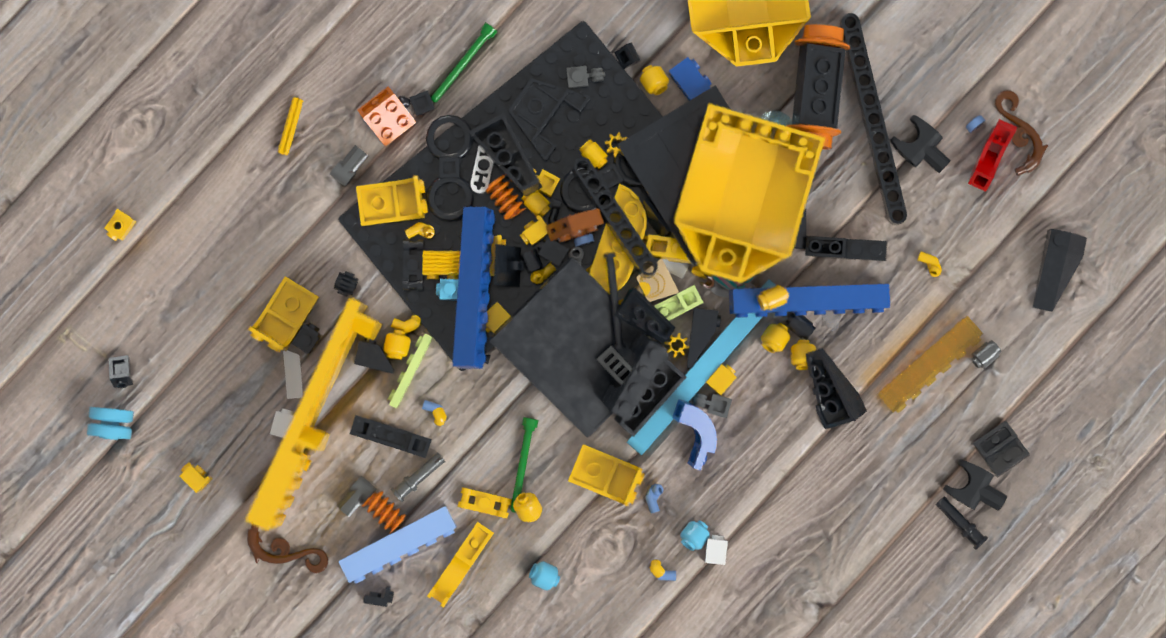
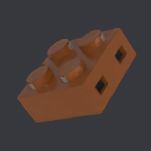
M597 208L567 216L547 225L546 228L550 241L558 239L560 243L570 240L572 237L577 238L597 230V226L604 222L600 210Z

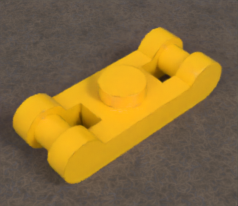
M464 487L461 488L460 493H462L461 501H458L457 507L508 519L509 513L507 510L508 506L511 505L512 499ZM470 495L476 497L474 504L468 503ZM495 501L501 503L499 510L494 509Z

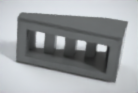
M610 346L597 358L598 362L622 385L626 378L621 380L620 377L632 369L623 357ZM613 353L615 356L605 363L603 360ZM618 358L620 362L611 369L609 366ZM623 364L625 368L616 374L615 371Z

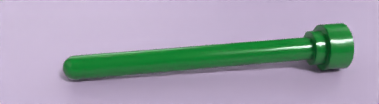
M485 22L480 31L481 35L431 97L432 102L436 103L440 100L484 42L497 34V31Z
M523 417L522 420L523 430L525 431L511 503V511L513 513H516L513 508L514 501L522 492L532 432L538 427L539 420Z

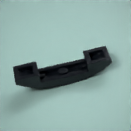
M355 415L349 433L426 458L432 440Z

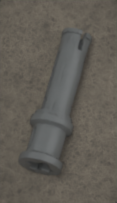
M437 452L410 477L405 476L397 487H392L390 490L403 502L410 492L417 490L419 483L446 461L441 458L435 463L441 457Z

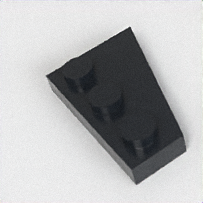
M635 287L628 291L613 315L661 343L668 341L675 329Z

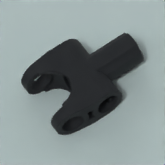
M913 115L910 121L915 125L914 127L918 133L916 141L906 143L893 136L890 142L912 166L917 167L925 160L935 171L940 173L951 161L936 147L943 137L926 121Z
M960 459L957 464L967 472L968 483L961 489L952 488L945 484L943 490L973 510L976 509L981 501L999 511L1004 505L1007 495L989 485L994 475L980 466Z

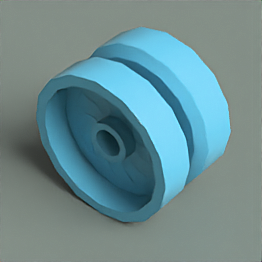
M89 407L88 417L94 420H101V423L88 424L86 435L118 440V438L131 439L132 429L127 426H120V422L131 423L134 411Z

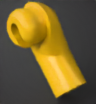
M418 222L404 230L409 239L417 234L426 238H432L435 234L434 228L423 222Z
M920 251L917 260L927 264L932 277H938L942 271L938 258Z
M549 263L543 269L533 271L530 279L533 283L540 284L557 269Z
M412 315L411 319L405 322L394 318L391 327L410 333L418 329L421 318L417 315Z

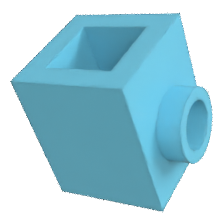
M440 279V284H436V295L440 296V300H457L458 279Z

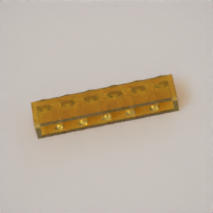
M968 316L963 317L880 390L876 396L891 413L895 411L897 413L901 412L907 406L905 404L906 401L910 398L912 400L917 398L922 393L920 389L923 386L927 385L929 387L937 380L935 376L940 371L945 373L951 368L952 365L950 363L955 358L960 360L967 353L965 350L970 345L972 347L976 346L982 340L980 338L983 335L982 331Z

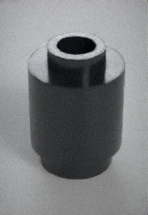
M793 312L785 321L788 323L786 327L799 338L803 337L805 340L816 329L813 326V322L804 315L795 316Z

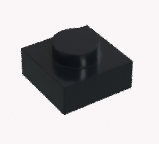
M428 90L409 97L416 116L435 110Z

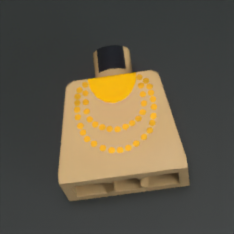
M663 259L657 261L658 269L653 277L643 278L640 274L635 277L638 284L635 288L649 302L679 293ZM651 265L649 268L645 270V272H652L653 266Z

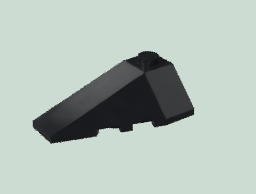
M1056 229L1047 230L1032 308L1053 312L1083 259L1087 241L1086 237Z

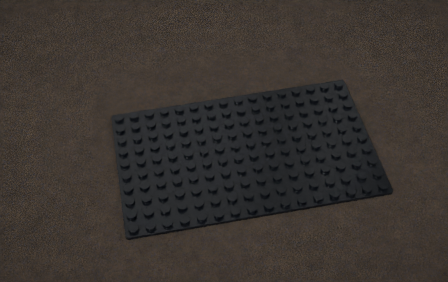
M581 21L463 116L462 119L473 130L504 113L532 168L537 171L536 175L539 176L541 171L545 170L560 178L551 197L541 193L550 202L549 207L552 208L554 198L562 200L560 195L561 182L565 175L573 170L575 161L582 157L579 149L588 140L591 139L593 142H596L608 155L606 158L608 162L601 169L595 168L596 171H600L613 164L614 153L606 152L610 147L605 145V141L611 140L609 134L617 136L618 132H620V137L629 138L663 116L625 69H622L620 63L585 21ZM586 66L587 74L591 73V69L603 68L605 77L603 81L592 82V78H588V87L569 88L567 68ZM531 78L591 97L581 113L563 101L541 131L540 135L556 145V148L546 161L508 112ZM453 124L437 137L434 143L437 149L443 153H456L464 145L465 135L461 127ZM474 140L467 155L460 159V177L465 179L470 186L479 146ZM614 141V142H612L611 146H612L613 148H615V147L619 148V147L617 146V144H619V143H617L616 141ZM426 146L382 183L405 180L418 175L424 181L425 193H422V199H425L427 202L428 188L434 180L440 177L439 159L434 157ZM480 152V156H488L486 153ZM623 156L621 159L622 170L627 176L638 179ZM485 159L480 160L478 163V168L482 171L487 170L490 166V163ZM495 163L493 164L489 184L498 177L505 175ZM579 164L577 168L587 166L584 164ZM476 172V175L480 177L478 182H474V185L480 190L481 187H485V184L482 182L483 176L487 178L488 174ZM505 175L502 182H510L506 188H514L511 195L518 194L515 201H522L524 203L521 199L524 195ZM575 177L568 186L569 198L580 206L592 204V201ZM591 180L588 182V186L591 189L598 188V183ZM451 182L441 185L435 192L434 197L436 206L444 213L459 211L465 204L466 199L462 187ZM623 182L619 183L632 190L638 196L645 209L643 200L649 197L644 187L629 186ZM619 184L609 189L613 197H615ZM473 191L474 200L472 207H487L494 210L493 236L502 235V239H506L507 246L521 247V255L533 249H536L537 253L540 252L537 248L542 240L532 246L530 243L526 245L520 237V234L525 231V225L532 220L535 223L538 221L536 216L523 203L520 206V209L526 208L523 212L512 219L504 220L503 216L506 212L499 213L501 206L496 207L494 205L497 199H490L492 193L484 192L478 194ZM607 198L605 199L603 206L609 204V200ZM357 202L339 217V222L411 311L421 318V323L453 361L457 300H440V296L436 295V284H440V279H447V276H439V279H427V276L423 275V291H417V289L403 291V240L409 239L404 230L418 222H423L434 228V236L426 238L417 234L410 238V241L424 239V251H460L463 218L452 222L443 221L434 216L428 208V213H424L425 218L361 226ZM562 202L557 221L578 213L568 209ZM551 209L548 211L546 215H544L543 217L541 216V218L547 225H549L548 218ZM604 219V223L597 226L596 231L587 233L593 234L594 242L580 246L584 251L581 266L585 270L593 264L606 225ZM547 235V236L544 237L543 239H544V240H547L548 237H549V235ZM575 237L560 244L570 249L575 246L573 241ZM410 249V255H417V249ZM574 252L572 255L578 257L580 254ZM568 253L564 258L563 262L561 263L560 267L569 259ZM539 256L543 264V268L547 264L551 263L543 257ZM523 264V270H520V287L494 285V276H491L488 288L490 300L487 304V311L498 302L512 316L556 271L544 282L535 284L530 279L532 273H527ZM552 264L557 270L560 268ZM410 275L409 281H417V275ZM486 331L485 354L494 347L489 341L490 337L494 334L492 331L489 333Z

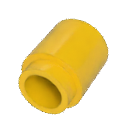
M591 139L579 149L582 153L581 156L587 158L594 168L598 167V169H601L608 162L606 160L608 155Z
M538 190L521 198L524 201L523 204L536 217L538 215L543 217L551 209L549 207L550 202Z
M780 285L762 291L757 296L758 303L763 311L766 309L772 310L787 303V298H789L786 288Z

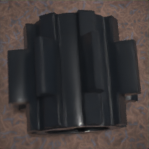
M347 271L345 273L339 272L334 285V289L338 290V294L344 296L354 294L358 283V278L354 277L355 274Z

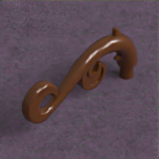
M1004 90L996 96L995 107L1003 117L1019 127L1011 139L1013 145L1022 148L1028 144L1029 139H1023V134H1027L1033 143L1032 156L1028 154L1027 161L1015 169L1017 176H1020L1026 172L1030 173L1038 167L1048 144L1043 146L1039 134L1030 124L1003 109L1002 101L1005 99L1010 100L1012 103L1010 111H1015L1019 104V98L1015 92Z
M252 524L251 528L248 529L247 542L256 563L259 562V559L273 564L287 563L313 553L319 555L320 562L314 565L309 561V558L305 559L307 569L313 573H320L327 568L328 556L321 549L309 548L289 554V542L283 538H276L272 541L271 549L273 552H276L279 548L281 549V554L273 555L261 547L259 542L262 543L263 540L259 537V527Z

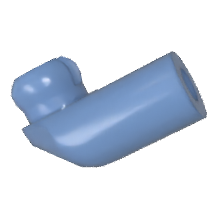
M660 484L652 485L645 495L651 514L660 511L657 499L664 490Z

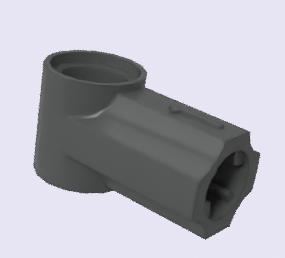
M355 145L343 161L337 163L330 175L346 187L356 176V171L369 156Z
M361 476L352 485L348 494L344 496L337 507L350 517L363 502L368 500L376 488Z

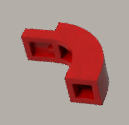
M1001 119L997 121L979 154L968 184L985 192L987 191L994 179L999 162L1017 130L1016 126Z

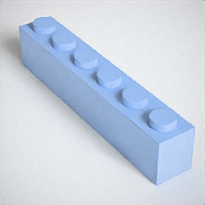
M444 506L338 562L348 582L354 581L356 584L366 579L365 574L372 572L374 575L383 570V565L387 563L393 565L401 561L400 556L406 553L408 556L415 554L419 551L418 547L425 544L428 547L437 542V537L443 535L445 538L455 533L453 529L457 525L447 506Z

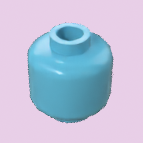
M700 520L698 522H688L680 534L681 543L691 551L702 549L710 537V533L707 530L708 526Z
M544 561L538 564L535 563L529 573L532 585L546 591L556 587L560 581L557 567Z

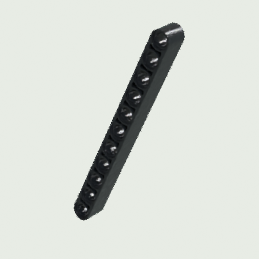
M848 13L840 22V28L844 29L843 41L850 45L849 40L851 38L859 40L860 45L858 47L850 45V49L846 50L887 219L892 225H900L907 218L902 190L860 20L856 14ZM852 19L855 26L848 28L845 25V20ZM861 57L864 60V65L857 66L854 63V59ZM859 77H867L869 84L867 86L861 85ZM864 96H871L874 103L867 105L864 102ZM869 115H876L878 123L871 124L868 120ZM874 134H880L883 137L881 144L874 142ZM879 153L887 155L888 161L886 163H881L878 160ZM889 172L892 174V181L885 182L883 180V173ZM893 191L897 194L895 202L888 199V192ZM893 211L901 212L902 219L900 221L893 219Z

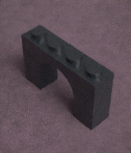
M638 331L629 348L634 352L635 360L628 377L620 387L610 384L601 399V402L611 412L628 421L667 351L658 341Z

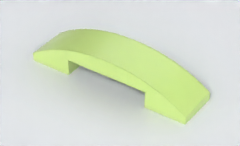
M695 285L654 307L670 321L704 302Z

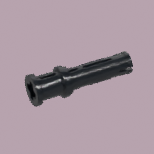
M945 496L935 504L961 531V536L963 538L966 537L974 545L973 548L975 550L988 539L987 536H983L976 528V524L970 523Z

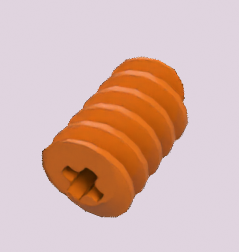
M502 175L491 182L485 192L492 193L490 196L491 200L497 199L494 205L496 207L501 206L499 213L506 212L503 219L507 220L519 215L526 208L520 209L523 202L515 201L518 194L511 195L514 188H506L510 182H502L505 175Z
M383 491L375 492L362 507L369 505L367 512L375 511L373 518L375 519L380 516L378 523L386 522L384 529L392 528L391 534L404 521L406 514L399 516L400 508L393 510L395 503L387 504L389 497L382 499Z

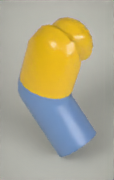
M425 400L422 409L432 412L435 418L434 423L437 426L444 425L447 415L443 407Z
M657 559L651 561L650 572L658 580L676 581V571L664 570L661 566V561Z

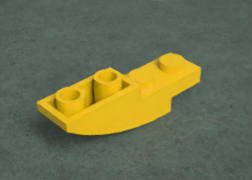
M649 234L643 237L642 241L654 258L691 264L675 238ZM641 249L639 250L638 256L642 255Z

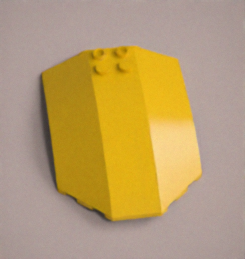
M687 0L692 32L736 67L776 62L811 18L808 0Z
M708 104L674 220L701 271L741 283L792 255L807 197L824 144V137Z

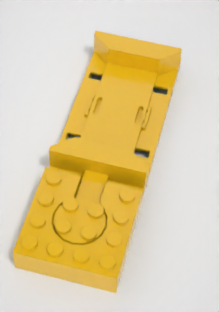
M349 298L245 521L267 531L282 526L286 518L284 514L285 509L291 507L295 498L292 494L294 490L300 488L303 481L300 477L303 471L307 472L312 462L309 460L311 455L304 452L305 447L314 451H324L330 433L314 425L339 375L341 367L357 333L375 340L383 325L364 316L367 308L365 304Z

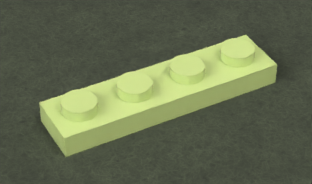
M425 334L424 337L420 336L415 345L418 347L415 354H410L406 362L409 366L406 372H401L397 380L400 383L397 390L393 389L389 395L390 406L397 409L433 337Z

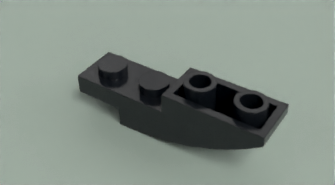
M806 236L805 256L861 261H886L888 241Z

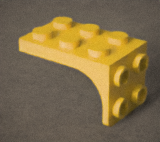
M418 175L405 180L356 186L361 226L425 218L424 213H428L427 202L425 199H422V193H425L424 181Z
M285 276L253 326L248 328L252 332L250 336L261 342L266 340L269 342L267 346L276 352L281 350L287 351L318 301L319 296Z
M583 444L568 481L628 506L629 503L633 504L637 495L634 489L636 484L641 485L645 474L641 473L643 469Z

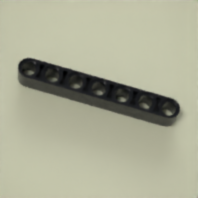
M585 157L578 158L573 165V173L596 209L599 208L602 218L638 273L643 278L653 277L658 269L656 260L592 163ZM584 164L588 170L586 172H579L577 166ZM591 180L596 181L598 188L591 189L588 186V182ZM606 197L609 200V204L603 206L599 203V199ZM618 214L620 221L612 222L610 215ZM623 230L629 231L631 238L624 239L621 236V232ZM639 247L642 250V255H634L632 248ZM646 263L651 264L653 271L650 273L645 272L643 265Z

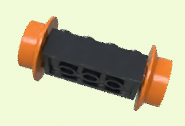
M809 24L804 26L803 38L794 41V44L800 46L792 125H786V127L824 137L822 150L832 149L833 137L841 134V131L837 130L845 50H849L850 45L843 42L844 29L830 25Z

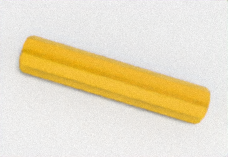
M297 97L292 98L279 144L278 153L282 155L289 154L303 100Z

